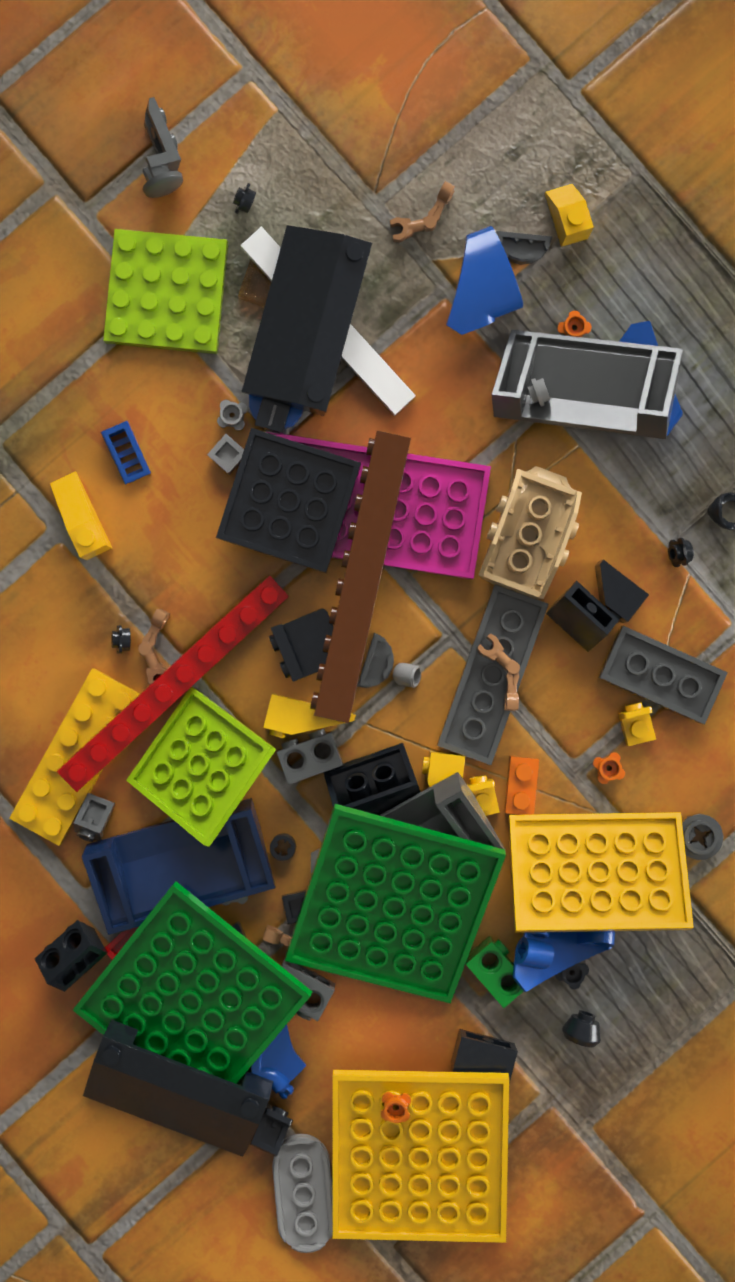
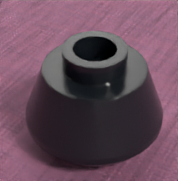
M579 1010L578 1014L571 1015L562 1027L564 1037L569 1041L592 1048L601 1041L600 1024L595 1020L596 1016L594 1014Z

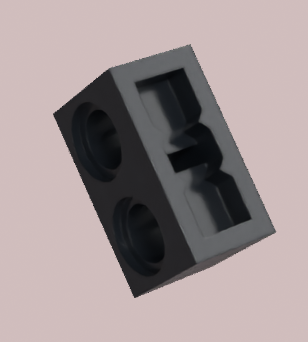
M77 920L67 927L56 940L46 946L34 959L46 983L65 992L107 954V951L95 929Z

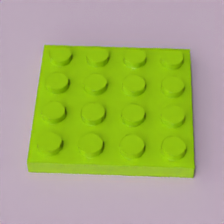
M115 229L103 341L106 344L217 354L228 252L227 239Z
M190 687L126 781L199 842L210 847L272 757L276 748L199 690Z

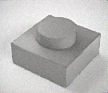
M225 434L207 455L230 475L240 464L244 449Z

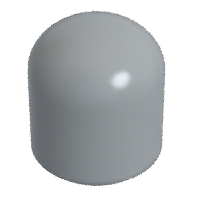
M399 663L395 666L393 680L396 684L415 688L420 682L421 669L418 665Z

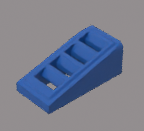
M128 420L101 432L125 485L151 474ZM126 431L127 437L115 442L112 441V436ZM131 442V448L117 453L116 447ZM134 452L136 453L137 458L122 464L120 458ZM138 463L141 464L142 468L129 474L126 473V468Z

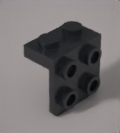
M319 609L286 624H279L271 628L273 634L269 636L272 647L275 652L280 650L284 661L280 662L285 677H291L293 682L318 672L320 663L326 664L328 653L323 652L326 635L332 636L334 626L329 624L330 617L325 609Z

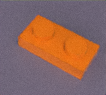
M510 756L505 813L534 815L539 769L538 758Z

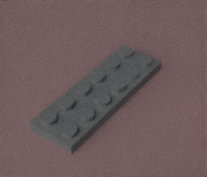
M498 585L493 586L437 746L492 765L510 711L504 710L505 693H507V672L496 660L491 661L480 655L476 648L482 645L484 649L491 650L492 643L486 637L492 634L498 638L504 648L503 652L520 665L517 683L518 692L548 608V603Z

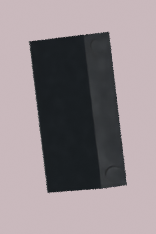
M290 225L286 226L242 393L270 399L317 415H325L370 254L371 242L345 234Z
M111 1020L93 1061L83 1096L243 1157L268 1104L273 1081L248 1071L241 1085L227 1081L133 1045L138 1029Z

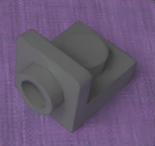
M88 793L73 823L77 836L88 842L102 840L103 831L115 808V803Z

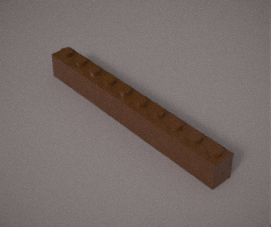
M377 431L375 439L369 438L366 455L371 456L369 467L363 466L360 483L365 484L363 495L357 494L354 511L359 512L357 523L351 522L348 539L353 541L351 550H345L341 567L346 568L344 579H338L335 595L340 596L338 607H332L329 624H334L332 636L326 635L323 652L328 653L326 664L320 663L316 680L322 682L319 693L314 692L310 709L315 710L314 716L349 723L411 438Z

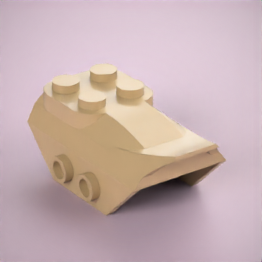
M535 466L526 472L517 469L508 496L502 495L496 512L501 513L498 523L492 522L486 539L491 540L479 576L493 585H498L532 598L544 599L558 567H563L569 555V550L565 549L569 539H574L578 530L579 523H576L575 520L578 515L582 492L572 489L567 481V477Z

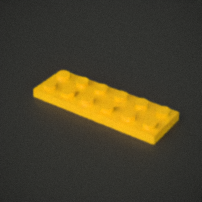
M92 668L9 819L58 846L62 845L87 794L93 789L102 770L78 792L57 773V770L140 693Z

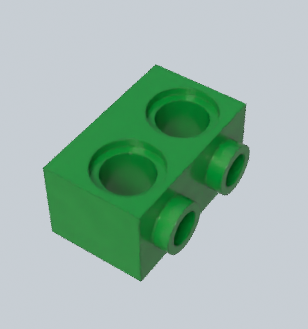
M488 936L469 953L466 965L498 1003L505 1008L523 990L516 981L511 986L501 985V980L504 976L513 975L514 964L507 957L510 951L499 939L494 942ZM487 953L497 955L495 962L491 965L482 963V958Z

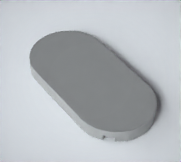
M295 1134L283 1141L278 1155L273 1158L272 1169L277 1225L280 1237L292 1249L301 1253H311L325 1246V1243L333 1235V1188L330 1157L325 1145L316 1137L308 1134Z

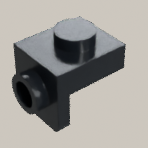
M275 1106L272 1107V1110L265 1109L250 1145L273 1156H277L288 1128L293 1122L292 1119L287 1117L289 1113Z

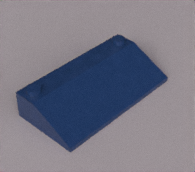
M252 798L239 803L210 847L203 845L178 823L171 820L89 843L82 854V860L108 935L139 927L175 881L207 907L275 889L261 826Z

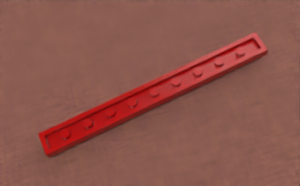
M268 575L57 770V773L78 792L289 597L287 593Z

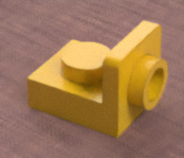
M642 702L626 705V711L618 713L626 746L656 740L650 713H652L650 706H642Z
M486 775L469 778L470 783H467V785L473 792L485 815L500 813L494 780L492 778L487 779Z

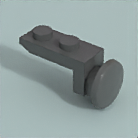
M155 97L149 98L144 126L156 151V155L146 157L148 166L143 168V174L147 181L143 186V192L149 198L169 195L176 191L183 183L182 173L178 171L181 158L177 151V140L173 133L170 134L166 125L165 112L162 108L158 107Z

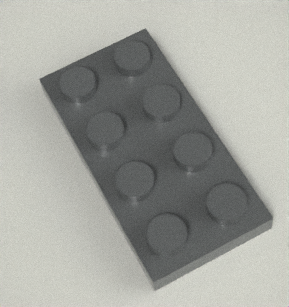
M621 626L598 678L705 725L728 672L628 627Z

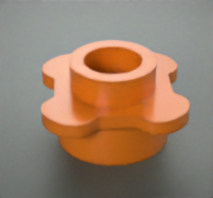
M571 311L568 318L557 326L560 334L573 337H582L584 334L590 333L592 328L591 324L578 311ZM575 325L577 330H573L572 326Z
M611 752L607 757H596L593 760V766L597 768L599 774L597 779L601 784H607L609 780H621L624 778L625 771L619 762L621 757L618 753ZM610 765L611 770L607 771L606 767Z
M386 1092L383 1094L384 1109L381 1111V1117L392 1123L406 1122L410 1118L408 1105L411 1103V1097L407 1093L393 1095L391 1092ZM398 1105L399 1108L394 1109L393 1106Z

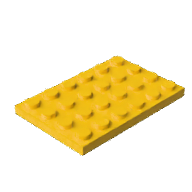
M681 812L509 815L515 933L692 930L694 928Z

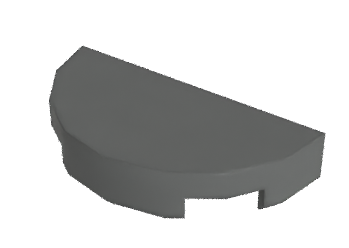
M496 231L508 260L520 265L532 264L541 259L548 251L552 236Z
M375 632L357 687L369 688L379 685L388 678L393 669L394 655L391 646L384 637Z

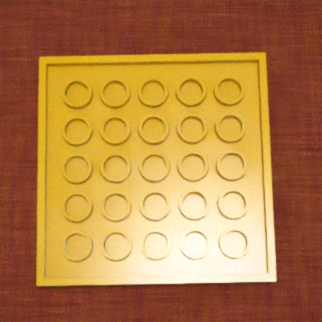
M333 1070V1239L506 1243L509 1073ZM391 1092L393 1095L407 1093L411 1097V1103L408 1105L410 1118L406 1122L392 1123L381 1117V1111L384 1109V1102L382 1101L384 1093ZM394 1105L393 1108L398 1109L399 1106Z

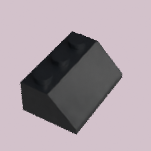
M403 743L346 762L342 766L323 772L333 807L334 804H339L375 815H381L420 793Z

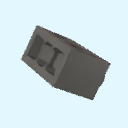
M324 729L308 734L309 740L299 743L296 738L281 744L283 749L278 750L277 755L288 785L343 765L332 731L326 733ZM320 742L327 743L331 748V754L326 758H320L315 753V746ZM298 752L303 756L304 763L301 767L295 768L289 764L288 756L290 753Z
M284 958L281 966L321 998L315 1004L306 1001L297 1014L309 1021L312 1018L319 1021L335 991V983L302 965L287 962Z

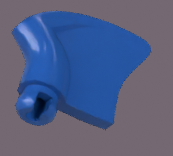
M287 1025L251 1067V1073L273 1081L272 1090L276 1094L279 1093L282 1099H286L289 1094L291 1095L294 1092L293 1086L289 1083L306 1067V1063L299 1057L292 1046Z

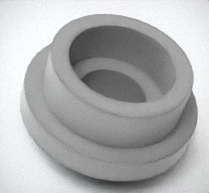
M534 378L531 379L533 385L529 386L528 390L533 403L539 402L542 407L545 405L544 402L551 399L544 379L536 380Z

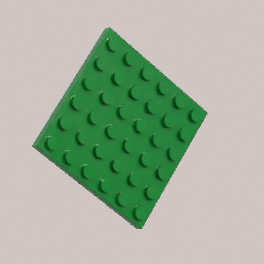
M334 804L287 948L285 961L451 1004L505 860V849Z
M175 881L74 1007L73 1011L102 1035H104L111 1020L138 1029L133 1045L236 1084L310 998L313 991Z

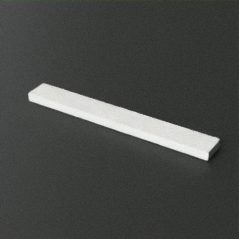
M261 226L240 246L272 282L281 247ZM350 324L341 358L395 416L416 395Z

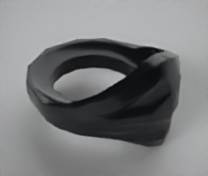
M724 493L714 500L709 506L707 513L720 527L734 530L735 523L728 522L722 517V505L728 501L735 502V493Z

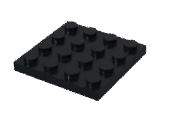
M251 428L216 538L327 573L361 462Z

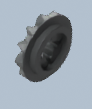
M696 814L687 816V819L682 823L685 854L696 860H705L713 857L720 850L723 843L721 826L708 815ZM694 827L700 832H707L703 836L705 847L698 841H691L695 837Z

